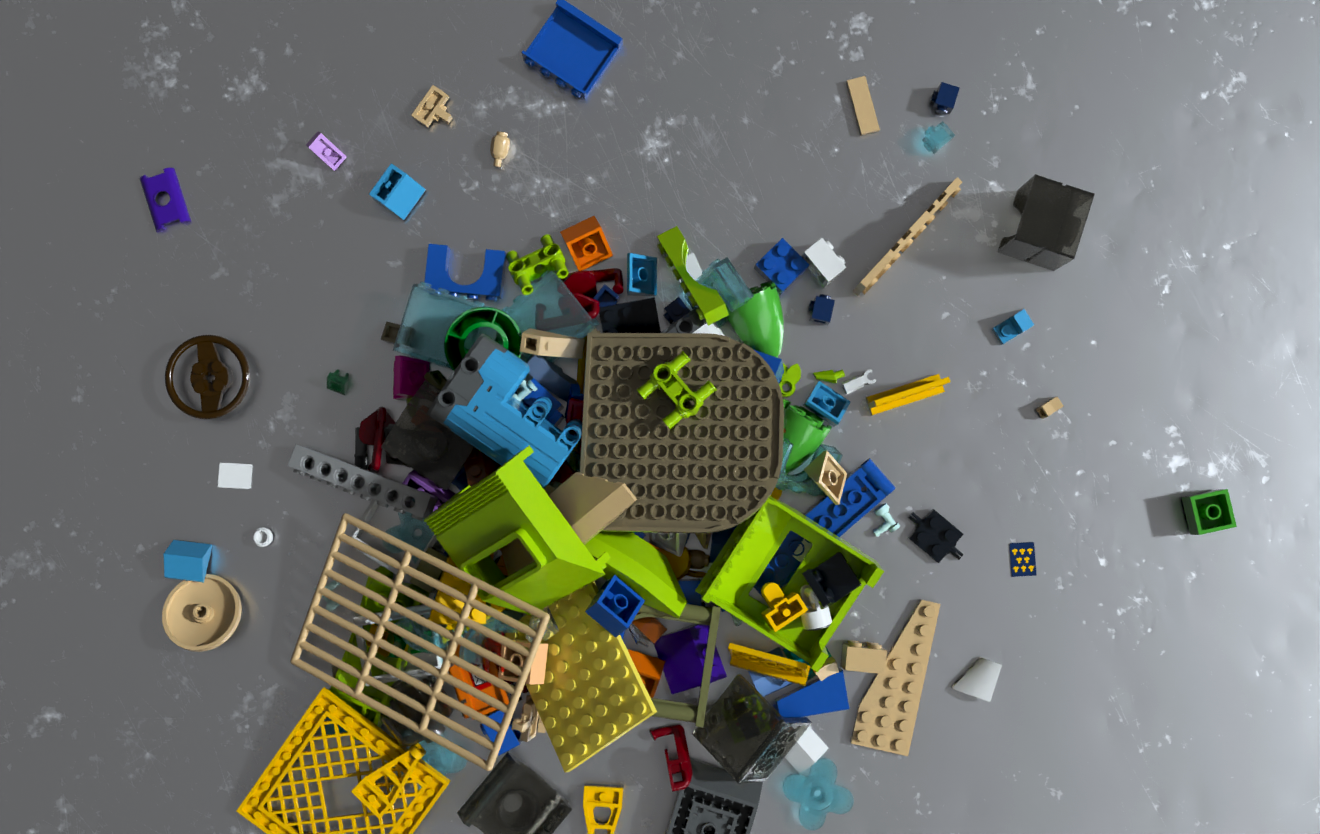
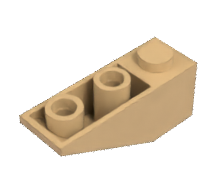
M529 328L522 332L520 352L540 356L582 359L585 339Z

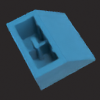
M391 163L369 195L399 218L405 220L426 189Z

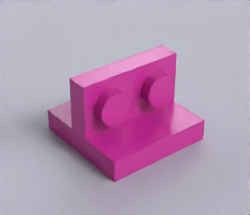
M402 355L395 356L393 399H429V382L424 378V375L429 371V361Z

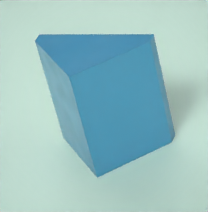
M627 253V296H656L657 258Z
M818 381L803 406L831 425L836 426L841 421L850 401Z
M173 540L163 553L164 577L204 583L212 544Z

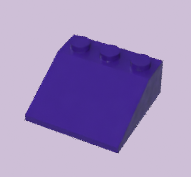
M693 624L665 634L655 642L654 647L658 658L665 661L663 672L671 694L701 685L709 625ZM716 645L710 683L727 677Z

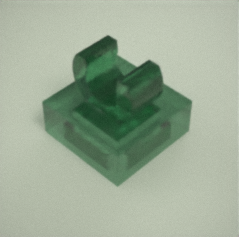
M338 369L334 373L330 372L327 377V389L345 395L348 390L349 374L346 373L345 377L339 376L340 370Z

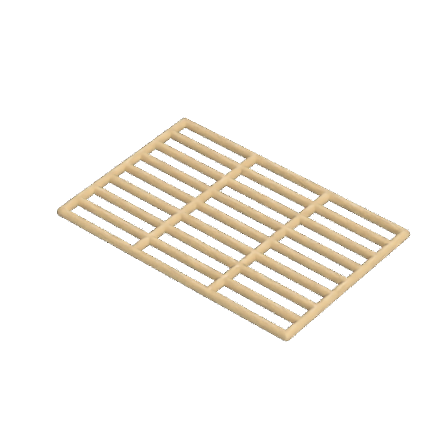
M345 513L341 517L290 662L486 771H491L543 638L550 615ZM349 523L405 551L402 561L400 562L344 534L347 524ZM341 541L398 569L395 580L338 552ZM412 555L472 584L468 595L408 566ZM335 559L391 587L389 597L386 598L331 570ZM405 574L465 603L461 614L403 585L402 582ZM328 577L385 606L382 616L325 588ZM479 588L540 618L537 630L476 600ZM400 592L457 621L454 632L395 603L398 593ZM322 595L378 624L375 635L319 606ZM473 607L532 637L533 640L530 648L528 649L469 619L468 616L471 608ZM392 610L451 640L447 651L388 621ZM315 613L371 642L368 653L312 624ZM467 626L524 655L526 659L523 667L461 637L464 627ZM385 628L443 658L441 668L438 669L383 640L382 636ZM309 631L363 659L365 662L362 670L360 671L306 642ZM458 644L519 675L516 685L513 686L455 656ZM378 647L437 677L434 687L376 658ZM304 649L358 678L355 689L299 659L302 650ZM451 663L512 694L509 704L506 705L448 674ZM374 665L430 695L427 706L369 675L371 666ZM444 681L505 713L501 724L440 692ZM365 683L421 712L423 716L420 724L363 694L362 691ZM437 700L497 731L494 742L434 711ZM430 718L491 750L487 761L427 729Z

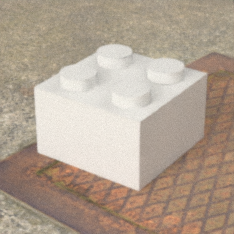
M821 238L808 248L801 257L809 264L808 269L825 288L840 276L847 267L845 266V260L840 255L837 256L834 253L832 244L828 240L825 241Z

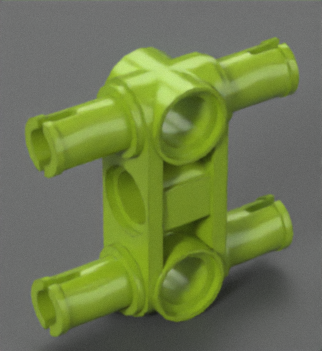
M546 234L541 237L540 241L543 248L521 258L518 257L516 251H509L506 254L509 262L508 270L524 295H529L533 292L534 289L530 282L552 271H555L560 279L567 277L569 274L565 266V257L559 245L553 242L551 235Z
M684 351L671 362H665L656 366L654 372L650 375V379L637 389L638 393L645 400L657 388H661L673 401L676 409L662 419L669 429H672L681 419L697 414L699 408L703 406V401L713 392L717 391L708 380L696 392H692L677 375V371L691 361ZM664 371L669 373L667 378H659L660 373ZM693 401L694 406L691 409H686L684 407L686 402Z

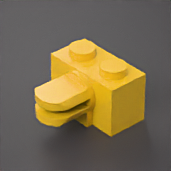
M773 582L766 583L761 589V594L769 605V608L761 612V615L769 628L774 632H777L808 611L798 593L791 592L785 596L779 585Z

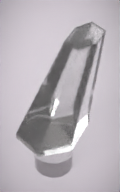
M631 623L628 629L637 645L641 643L648 647L651 641L644 637V634Z

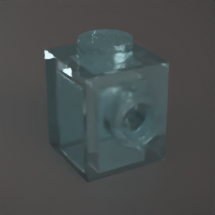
M942 121L936 127L932 125L924 132L926 136L922 141L924 142V147L929 152L932 151L933 154H936L953 139L955 134Z

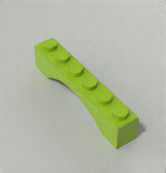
M676 226L658 235L659 244L657 248L661 255H666L664 259L669 268L673 267L672 272L676 280H681L680 286L685 294L688 292L690 295L688 296L689 302L692 307H697L696 313L699 319H704L709 326L728 316L726 305L718 291L699 284L687 272L686 259L689 249L679 228Z

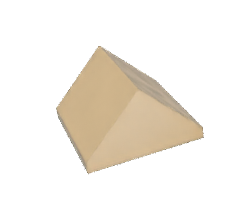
M826 450L814 459L804 471L835 505H839L847 473Z

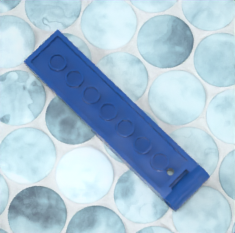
M869 458L846 477L839 505H835L825 495L804 515L840 537L896 487ZM789 531L754 585V588L761 596V589L766 583L773 582L782 588L789 582L801 562L794 558L793 555L800 556L804 553L805 547L802 543L804 538L795 532ZM801 544L803 547L802 552L800 554H794L795 550Z

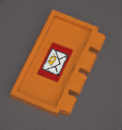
M481 633L465 638L492 652L487 637ZM458 644L455 656L498 677L499 670L497 664ZM455 664L449 667L448 672L451 676L506 705L509 704L506 691ZM454 687L458 701L466 700L464 705L479 713L487 715L498 710ZM463 714L464 719L470 718L469 716Z

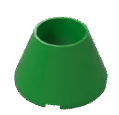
M475 307L461 313L450 324L445 335L444 353L453 371L469 351V349L464 347L466 337L471 331L479 327L495 329V341L519 358L522 354L520 352L522 334L517 323L507 313L493 307Z

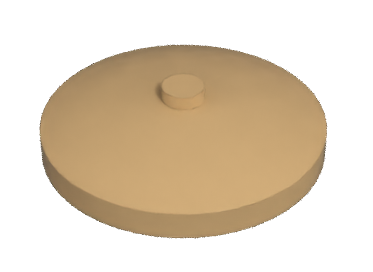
M206 574L204 583L183 580L170 592L164 603L162 624L165 633L172 642L188 651L203 652L220 646L232 636L240 622L242 606L239 594L228 581L216 575Z

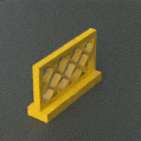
M939 374L868 396L866 401L871 416L945 392L943 385L950 383L949 377L940 379Z
M729 643L728 650L732 657L730 666L806 686L810 666L806 663Z

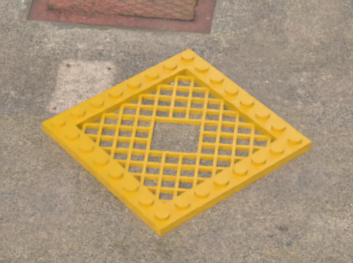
M324 687L236 812L266 834H304L302 824L310 823L313 833L308 834H344L347 832L358 834V831L367 830V834H372L371 829L379 828L381 834H385L384 828L393 827L389 834H413L451 780L420 759L409 777L411 779H408L406 782L413 783L415 792L405 793L403 787L398 798H402L404 807L394 809L393 804L385 813H391L393 823L383 824V818L381 817L378 825H370L368 816L374 814L368 812L367 807L363 803L364 813L328 817L321 781L357 776L359 783L362 780L361 775H367L374 771L372 760L381 759L382 765H384L386 761L389 762L407 751L408 748ZM334 724L335 734L326 735L324 725ZM338 725L347 732L339 733ZM321 727L322 735L314 736L318 729ZM350 736L351 745L342 746L340 737ZM336 737L338 747L329 748L327 738ZM354 737L361 741L363 744L355 745ZM323 739L324 749L315 750L314 740ZM310 742L311 751L303 752ZM365 747L367 757L358 758L356 748ZM352 749L354 759L344 760L343 750ZM370 749L376 752L378 756H371ZM339 751L340 761L331 762L329 752ZM325 753L327 762L318 763L316 754ZM312 754L314 764L304 765L303 755ZM299 758L300 766L292 767ZM368 761L369 771L360 772L359 762ZM399 762L391 770L397 771L398 777L401 778L402 772L405 773L407 768ZM355 763L356 772L347 773L345 764ZM341 764L343 774L334 775L332 765ZM328 766L329 776L320 777L319 767ZM314 768L316 778L307 779L305 769ZM301 770L303 779L294 780L292 771ZM288 773L290 781L282 782ZM384 776L385 782H375L378 787L386 786L387 794L391 792L390 786L394 785V782H389V777ZM317 781L319 791L310 792L308 782ZM304 783L305 793L296 794L295 784ZM417 783H418L420 786H422V788L420 789V791L418 790V785H417ZM290 785L292 795L283 796L282 786ZM278 788L279 796L271 797L275 790ZM320 795L321 804L312 806L310 796ZM415 796V798L408 806L406 797ZM306 797L308 806L299 807L297 798ZM293 798L295 808L286 809L284 799ZM280 800L281 810L273 811L271 801ZM322 808L324 818L315 819L313 809ZM309 810L310 820L301 821L300 811ZM296 812L297 821L288 822L287 813ZM404 812L397 821L395 813ZM364 817L366 826L357 827L355 818ZM351 818L353 828L343 829L342 819ZM338 820L339 830L330 831L329 821ZM325 822L326 831L317 832L315 823Z

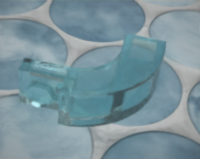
M491 616L486 617V624H481L497 633L521 632ZM471 628L464 636L465 639L483 648L490 639ZM460 646L459 658L473 665H483L482 656Z
M407 617L394 623L446 651L449 647L451 640L443 636L429 634L422 625ZM466 626L464 627V630L461 635V637L463 638V635L468 633ZM401 637L405 641V643L413 649L424 653L434 654L414 644L413 642Z

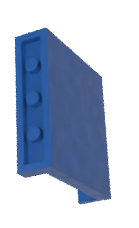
M557 0L556 8L526 52L523 50L521 53L523 61L527 65L540 69L539 72L545 77L550 76L554 78L557 85L562 88L566 86L575 97L586 99L622 47L623 38L567 1Z

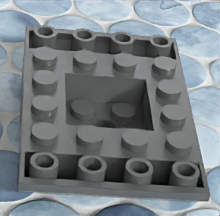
M690 759L693 772L692 779L687 788L678 791L665 834H705L703 830L708 825L715 828L713 834H750L759 805L763 781Z

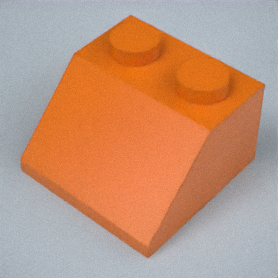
M595 216L560 231L578 271L587 269L613 256Z
M628 649L649 696L653 698L665 661Z

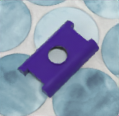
M174 168L163 169L164 173L150 178L146 175L139 178L156 232L165 230V224L180 220L182 224L191 222ZM161 191L167 192L170 196V201L165 206L158 205L155 200L156 195Z

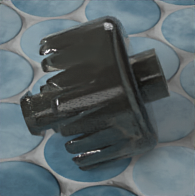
M428 676V679L423 678L422 680L425 684L434 687L436 678ZM400 679L390 686L427 706L430 695L419 689L416 690L415 687ZM442 688L440 692H442V693L448 695V694L445 692V690ZM395 698L390 701L392 710L420 724L423 716L421 712ZM437 700L434 711L447 718L451 716L454 708ZM382 713L380 714V720L401 746H413L423 740L426 743L433 742ZM430 718L427 729L440 736L446 729L443 724Z

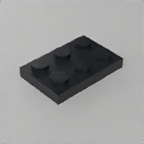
M655 297L599 307L603 333H661Z

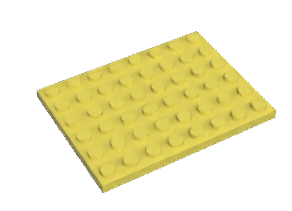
M594 581L541 609L550 615L541 643L548 644L544 684H526L564 772L572 771L657 712L621 636L614 637L585 612L599 591ZM526 614L518 621L537 630L540 618ZM509 627L504 631L505 637L509 639L533 640L532 637L513 627Z

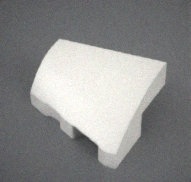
M980 657L974 663V666L968 669L957 683L953 684L952 689L991 702L1002 665Z

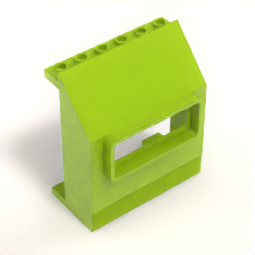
M529 445L473 486L468 485L427 516L424 522L429 526L431 532H434L436 539L460 570L541 610L606 575L603 570L607 567L605 563L611 557L606 551L598 559L597 557L594 558L524 463L523 460L534 452ZM519 538L535 561L505 577L490 557V554ZM480 588L477 592L484 602L532 615Z
M770 496L755 514L737 525L695 591L702 595V600L709 603L712 601L810 664L811 669L819 672L829 656L825 647L864 586L867 584L874 588L884 570L870 556L796 509ZM789 531L795 532L813 545L783 590L785 596L791 592L798 593L800 596V588L803 585H809L802 573L817 567L838 552L843 554L861 582V586L829 606L832 623L826 628L807 631L803 629L801 616H799L777 632H774L769 628L761 615V612L769 607L749 595Z

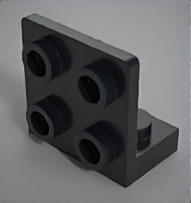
M841 552L836 553L817 567L802 573L823 607L831 606L861 586V582Z

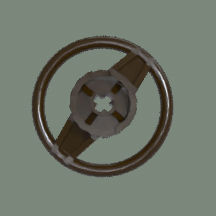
M216 335L196 336L183 342L172 353L165 370V386L172 402L185 414L198 419H215L232 412L244 399L250 383L249 365L243 352L233 342ZM215 343L228 348L237 357L242 370V383L239 392L227 406L221 409L223 395L231 387L233 376L230 368L221 362ZM196 344L198 363L192 366L190 381L194 391L200 394L202 411L192 409L183 403L173 385V371L176 362L188 348ZM210 374L215 376V380H212V383L208 381Z

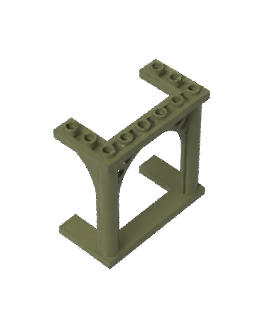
M711 603L710 607L686 604L679 619L643 604L638 611L640 614H637L633 619L634 621L644 617H656L709 625L699 698L696 699V704L651 698L657 710L652 715L653 717L693 722L697 727L704 726L721 607L715 603Z

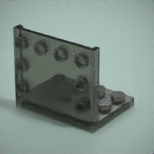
M737 674L705 716L704 726L697 727L692 734L738 784L766 781L812 722L807 717L784 718L741 674Z

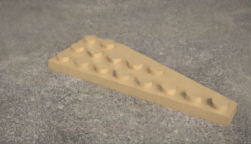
M958 177L855 287L853 292L857 296L861 292L864 295L901 256L898 252L901 251L903 253L914 242L911 238L916 239L925 230L926 226L924 224L929 225L936 216L933 214L937 210L942 211L948 204L946 200L950 196L954 198L961 190L959 186L962 184Z
M921 599L918 602L909 621L886 657L885 674L877 673L863 699L858 704L850 741L851 744L904 756L909 755L940 609L939 603Z

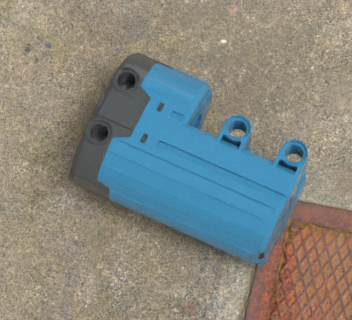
M482 333L458 367L450 375L427 413L430 417L501 466L530 445L534 452L523 461L542 488L545 489L578 443L582 435V421L572 419L562 431L545 419L552 408L549 398L545 396L537 398L530 408L514 398L513 395L530 372L529 364Z

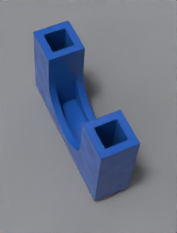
M428 244L424 290L429 292L428 295L440 296V293L448 294V297L459 298V295L467 296V299L472 300L484 297L486 301L492 302L502 299L506 267L505 251L486 249L484 270L481 277L470 285H459L451 280L448 273L450 257L448 245Z

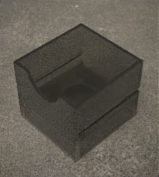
M1035 174L1016 192L1013 206L1021 214L1019 226L1015 235L1001 239L997 253L1052 271L1072 261L1075 258L1095 194L1067 184L1063 186V183Z

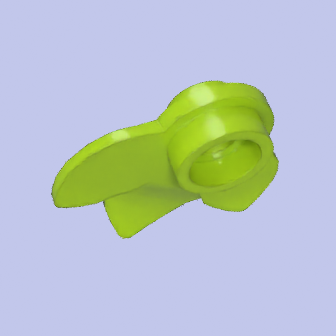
M783 364L784 373L779 383L783 397H789L795 392V384L801 378V370L798 364H794L790 368ZM784 384L789 385L788 391L782 389Z

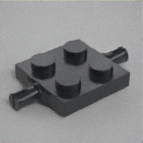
M934 509L922 519L914 512L911 513L912 516L909 515L908 519L916 524L914 532L908 537L912 542L938 563L949 553L958 560L961 559L964 554L955 546L957 541L963 536V533Z

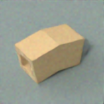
M1056 396L1036 410L1040 417L1044 419L1064 406Z
M833 657L826 659L819 672L813 670L821 681L830 675L839 673L837 662Z

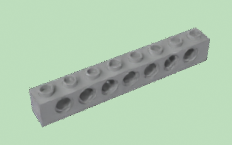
M298 444L295 445L288 466L294 468L293 472L297 474H310V479L319 482L322 479L326 480V485L338 488L339 485L344 487V492L353 495L355 492L360 493V498L371 501L373 498L378 500L377 504L388 508L391 505L395 507L394 511L405 514V512L412 513L411 517L420 521L433 512L438 499L437 496ZM313 460V461H314L313 467L310 468V463H311V461ZM330 466V472L327 475L326 470ZM347 473V478L343 481V475ZM363 479L364 484L360 488V481ZM380 485L381 491L377 494L376 489ZM395 492H397V493H398V497H397V499L394 501L393 495H394ZM414 498L415 504L411 507L410 501Z

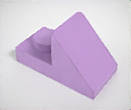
M319 131L306 144L317 157L334 171L347 158Z

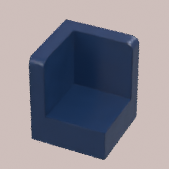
M604 284L593 299L599 301V307L617 304L620 296Z

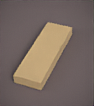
M862 76L847 80L846 83L860 135L879 132L880 128L866 77Z

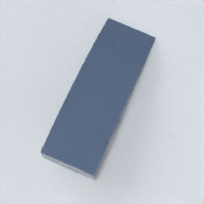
M532 354L525 361L529 364V374L553 394L567 402L571 384H578L577 380L563 373L562 368L540 355Z

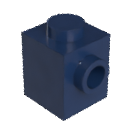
M941 82L937 91L934 90L930 101L933 102L931 109H935L939 114H950L954 108L960 87Z
M824 294L816 296L814 301L811 300L808 311L811 312L809 321L828 325L831 321L835 300L831 299V296Z
M678 297L664 308L665 314L663 316L669 324H674L689 313L690 310Z

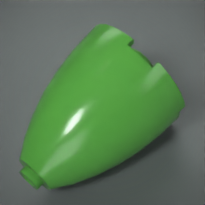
M774 281L761 283V287L746 288L725 298V305L729 314L726 318L742 342L753 350L778 358L783 345L784 321L781 302Z
M783 399L784 429L786 432L784 433L783 461L779 478L791 473L807 461L823 443L832 428L830 425L826 427L823 424L824 420L802 406H791V402Z

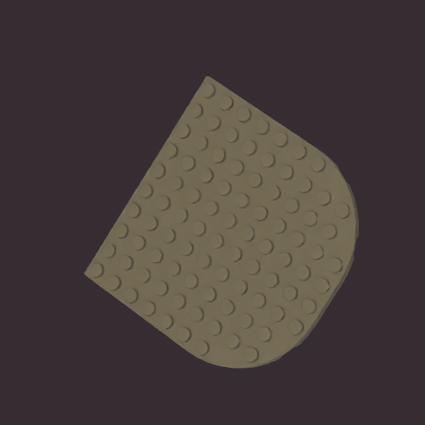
M587 333L580 473H584V476L605 478L613 483H625L637 498L628 509L602 531L713 533L732 528L755 514L772 494L779 479L783 461L784 403L779 383L768 363L746 344L718 334ZM684 351L691 361L677 371V375L692 392H696L708 380L717 391L713 392L703 401V406L699 408L697 414L681 419L672 429H669L662 419L676 409L673 401L661 388H657L645 400L638 393L637 389L650 379V375L654 372L656 366L665 362H671ZM664 371L660 373L659 378L665 379L669 373ZM688 401L684 407L691 409L694 406V402Z

